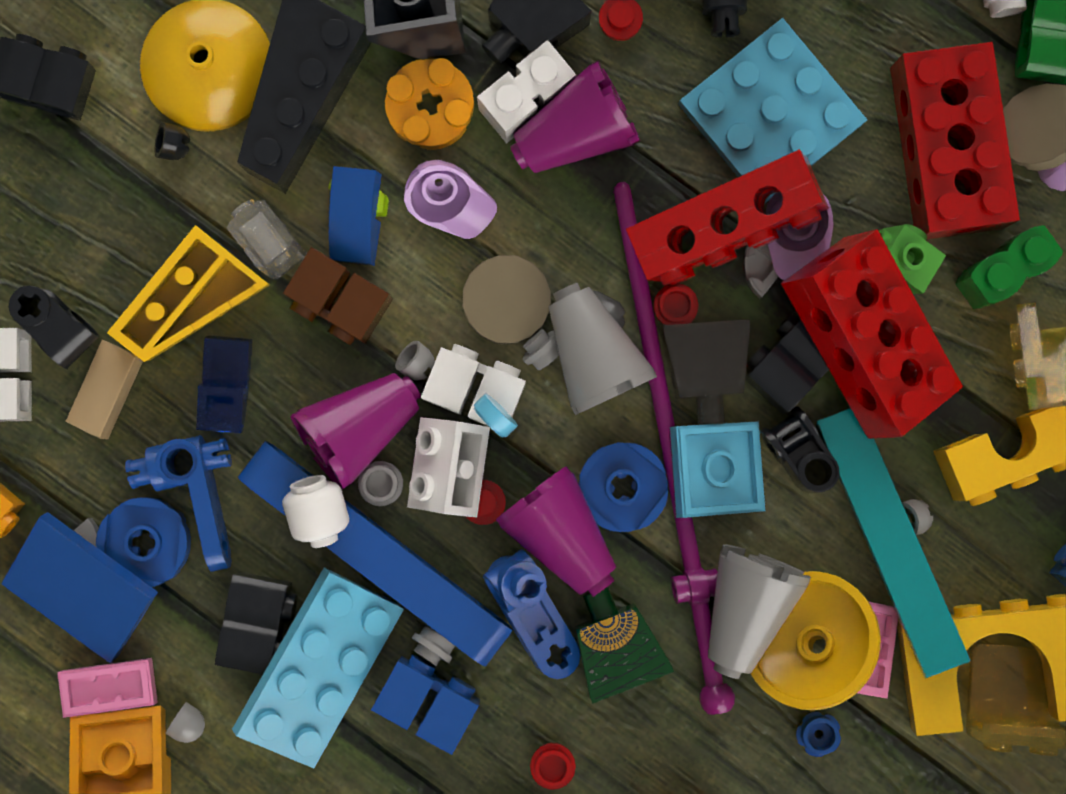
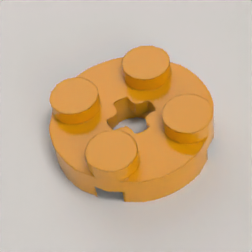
M431 58L412 61L398 70L396 75L391 77L387 83L385 98L386 114L392 129L404 141L427 150L442 149L458 141L467 130L466 127L471 122L474 111L473 91L466 76L447 59ZM428 93L432 97L439 96L443 101L437 104L438 112L433 115H429L426 109L419 111L417 108V104L423 101L422 96Z

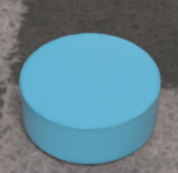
M487 393L474 404V410L479 417L502 438L507 437L518 426L508 412Z

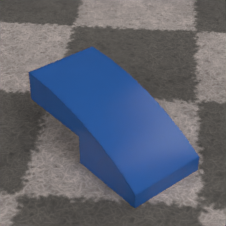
M333 167L329 205V255L336 262L375 266L381 222L375 219L382 174L378 171Z

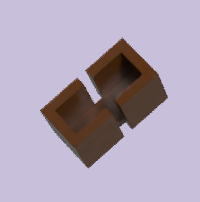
M311 247L283 292L285 296L293 300L289 309L313 322L316 316L328 321L332 325L327 332L350 346L355 338L366 344L393 298L386 291L354 273L333 308L329 311L351 276V273L347 271L346 267Z

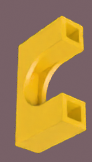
M1066 594L1047 596V604L1029 606L1028 599L1004 600L999 602L1000 609L982 611L981 604L954 606V614H951L966 651L981 638L998 633L1018 635L1032 644L1040 657L1043 667L1049 714L1058 722L1066 721ZM898 620L897 629L911 729L916 736L963 732L957 687L958 666L925 679L900 620Z

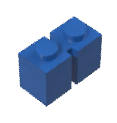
M412 655L409 660L401 656L371 711L408 730L430 688L438 693L422 720L416 736L452 755L479 707L480 699L473 696L476 689L456 677H452L449 682L436 677L437 675L434 674L436 667L419 656Z

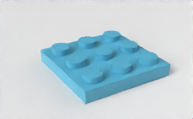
M781 18L684 96L678 103L680 108L737 177L799 149L805 154L812 166L867 121V118L784 18ZM775 193L771 194L766 199L765 203H767Z

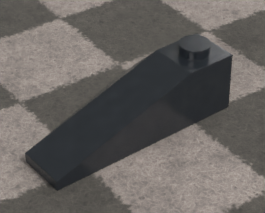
M364 0L366 35L369 42L421 60L466 53L460 0Z

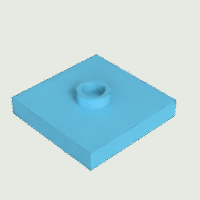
M759 421L670 427L676 518L765 511Z

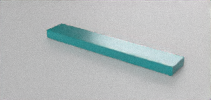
M851 408L817 421L816 425L823 442L837 461L841 484L924 678L926 679L970 662L969 655L874 438H867Z

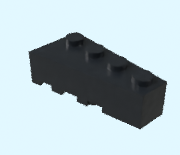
M282 0L237 160L238 164L248 174L286 194L372 43L368 41L364 24L320 0Z

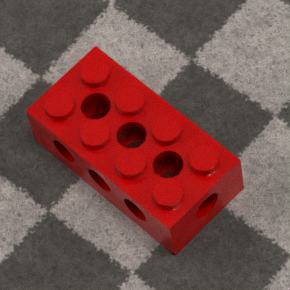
M993 42L903 53L890 67L913 226L925 232L928 236L927 239L1002 230L1020 221ZM941 92L947 94L952 99L953 105L943 100ZM948 136L957 140L959 150L950 145ZM955 179L964 184L966 195L956 189Z
M799 149L626 228V232L648 281L662 282L663 286L667 284L674 286L696 276L693 268L705 264L706 267L711 265L714 268L737 258L735 250L747 244L749 248L758 249L778 240L780 237L777 231L791 225L792 228L801 230L821 221L822 216L820 212L829 207L808 158ZM773 193H781L783 197L781 208L776 213L767 215L764 209L766 199ZM736 211L738 225L733 232L726 234L723 230L724 218L729 213ZM692 231L695 236V243L692 249L685 253L682 248V240L686 233Z
M878 229L842 238L781 283L868 439L903 437L963 388L961 381Z

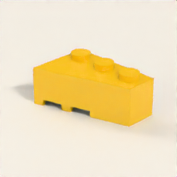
M195 225L109 329L107 334L143 362L150 361L267 288L270 284Z

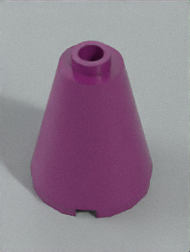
M596 61L582 71L514 133L516 143L511 145L510 148L523 170L530 167L534 173L633 146L640 142V137L634 123L628 122V115L625 111L627 109L605 69L601 68L600 62Z
M392 373L298 409L297 412L290 416V419L303 444H308L315 457L313 459L330 481L336 482L341 489H344L352 484L418 412L419 406L416 401L421 398V395L408 376L400 378L397 374Z
M567 466L549 477L496 519L505 533L579 595L588 590L592 597H594L615 581L610 574L616 568L614 560L577 479Z

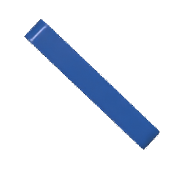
M265 440L238 475V479L285 515L282 500L291 491L289 486L298 480L314 475L279 448ZM344 499L349 515V523L343 531L337 534L338 541L325 547L474 661L486 667L512 633L513 629L499 616Z

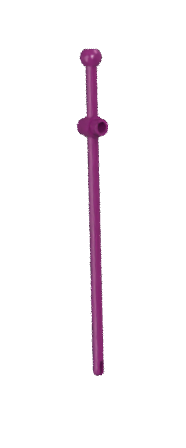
M619 182L614 187L613 193L643 353L657 375L656 378L649 380L684 567L682 575L671 577V589L676 604L688 602L691 606L706 685L700 692L701 707L707 714H722L732 710L735 703V695L732 688L727 683H723L722 674L713 669L715 662L708 658L712 624L708 602L710 597H715L718 571L717 569L704 571L701 567L692 517L676 518L670 427H675L648 280L626 232V228L637 224L631 188L626 182Z

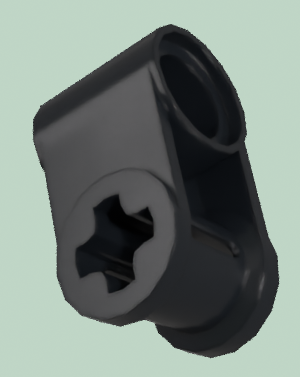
M28 285L20 287L10 297L8 307L14 321L37 341L39 347L53 361L65 369H68L100 337L89 323L71 310L50 290ZM33 299L40 301L37 305L41 311L39 316L31 315L34 311L33 306L30 304Z
M799 406L794 407L791 410V415L773 428L768 429L764 427L759 431L769 451L782 464L801 491L821 493L831 489L837 483L839 478L837 461L821 440L812 421ZM795 429L797 430V432L794 435L789 437L787 440L782 441V438L784 436H786ZM810 460L820 462L825 468L826 477L820 485L811 484L806 479L805 467Z

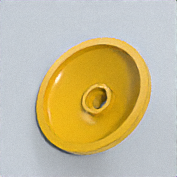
M191 0L184 2L163 14L146 36L140 57V72L143 86L156 108L164 116L180 126L196 131H218L233 127L250 117L270 46L269 39L257 20L235 4L223 0ZM198 51H208V57L204 62H194V55Z
M808 571L803 574L811 577L808 587L751 675L764 692L784 705L801 710H822L847 701L867 683L878 661L881 637L876 614L866 597L857 588L836 575ZM818 639H824L826 643L825 649L820 653H814V642Z

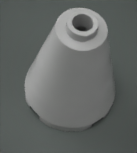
M574 283L553 294L556 302L548 307L569 403L575 415L657 377L653 367L590 287L581 290L578 283Z
M727 544L722 546L719 556L708 658L715 662L713 668L715 671L725 676L739 679L741 673H752L808 587L811 577L803 575V571L760 553L758 556L749 554L747 558L744 556L746 549Z

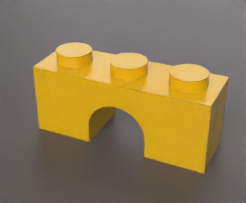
M1066 400L1051 403L1015 418L1022 435V443L1019 451L1010 459L1001 457L995 451L987 433L974 434L934 450V455L953 501L969 500L971 506L979 505L996 498L995 490L1011 484L1012 489H1018L1038 481L1039 478L1036 473L1050 467H1052L1054 473L1066 470Z

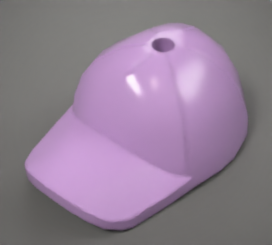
M431 160L419 164L411 172L405 185V205L407 210L417 220L464 239L474 238L489 225L497 212L495 200L467 172L449 162ZM442 179L441 182H436L435 180Z
M775 193L767 203V215L774 214L781 208L783 203L781 193ZM825 195L824 197L829 208L820 212L822 216L821 221L801 230H796L791 225L777 231L780 238L768 244L775 273L784 281L830 248L833 232V214L829 200Z

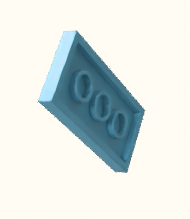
M324 567L234 724L232 730L235 735L314 769L404 608L398 603Z

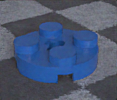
M617 442L598 449L586 460L579 475V486L596 523L610 531L631 532L647 527L658 518L668 499V481L662 462L652 451L639 444ZM629 475L633 478L631 488L635 493L631 498L623 495L618 500L612 495L615 487L611 484V481L615 476L623 479Z
M151 497L133 498L121 503L120 506L116 507L111 514H107L103 519L97 532L96 547L150 587H156L175 578L180 573L181 568L186 564L189 557L191 535L184 514L172 507L168 502ZM143 530L149 531L150 538L155 539V547L148 550L147 556L140 555V547L133 546V538L140 537Z

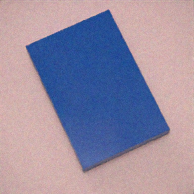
M49 512L38 518L1 583L110 664L119 656L158 594L155 589Z

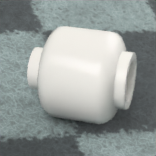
M324 475L311 476L292 483L289 486L291 491L282 500L292 537L297 541L310 542L313 548L325 547L338 541L337 534L343 531L349 523V515L340 486L336 482L327 481Z

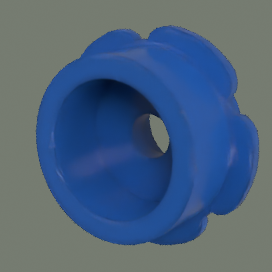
M818 711L810 712L803 717L802 725H799L796 729L797 742L805 747L806 753L814 757H822L834 752L841 741L838 721L832 715H822ZM822 730V737L816 738L815 731Z

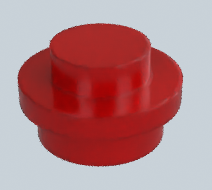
M607 0L599 11V26L602 32L610 39L616 41L629 40L639 32L642 26V9L635 0Z
M680 283L674 286L670 284L664 286L655 296L653 303L656 318L663 325L670 328L687 326L696 317L699 307L694 291Z
M482 480L477 518L467 516L466 518L478 525H488L495 522L503 514L506 506V499L502 489L492 481Z
M546 743L540 746L532 755L530 771L535 782L543 788L550 790L563 788L572 780L575 774L576 764L574 756L562 744Z

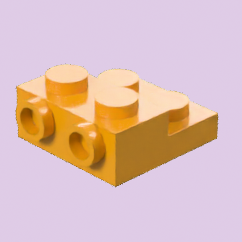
M160 705L70 717L69 794H171V758L166 755L165 709Z

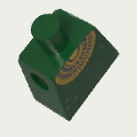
M606 587L594 597L589 592L583 595L591 620L576 625L575 629L592 704L674 672L671 663L634 603L617 609L609 587Z

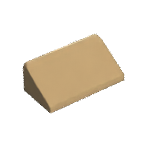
M102 340L65 422L100 439H109L143 361L132 352Z

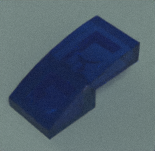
M207 336L204 338L202 383L198 385L196 430L229 433L243 432L250 381L252 339Z

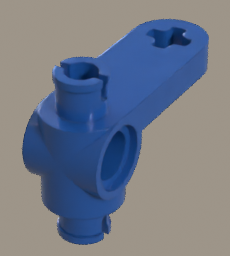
M201 435L186 439H174L164 444L147 447L144 458L126 460V472L140 471L137 475L127 477L132 489L152 484L155 491H162L188 485L201 547L208 569L214 572L230 568L232 563L231 550L213 469L232 466L231 454L217 456L219 452L230 450L227 440L221 438L217 441L206 443ZM185 449L193 458V466L187 474L181 475L175 469L174 459L178 452Z
M523 549L512 556L507 555L498 558L491 564L488 572L483 574V579L535 667L541 673L553 679L568 677L578 667L580 649L546 592L547 584L544 573ZM553 644L559 648L565 647L566 649L561 653L563 662L559 665L552 661H546L551 656L549 648Z

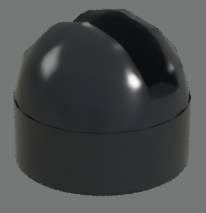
M162 122L156 134L155 157L166 160L184 158L189 152V147L185 144L190 142V136L185 129L174 124Z

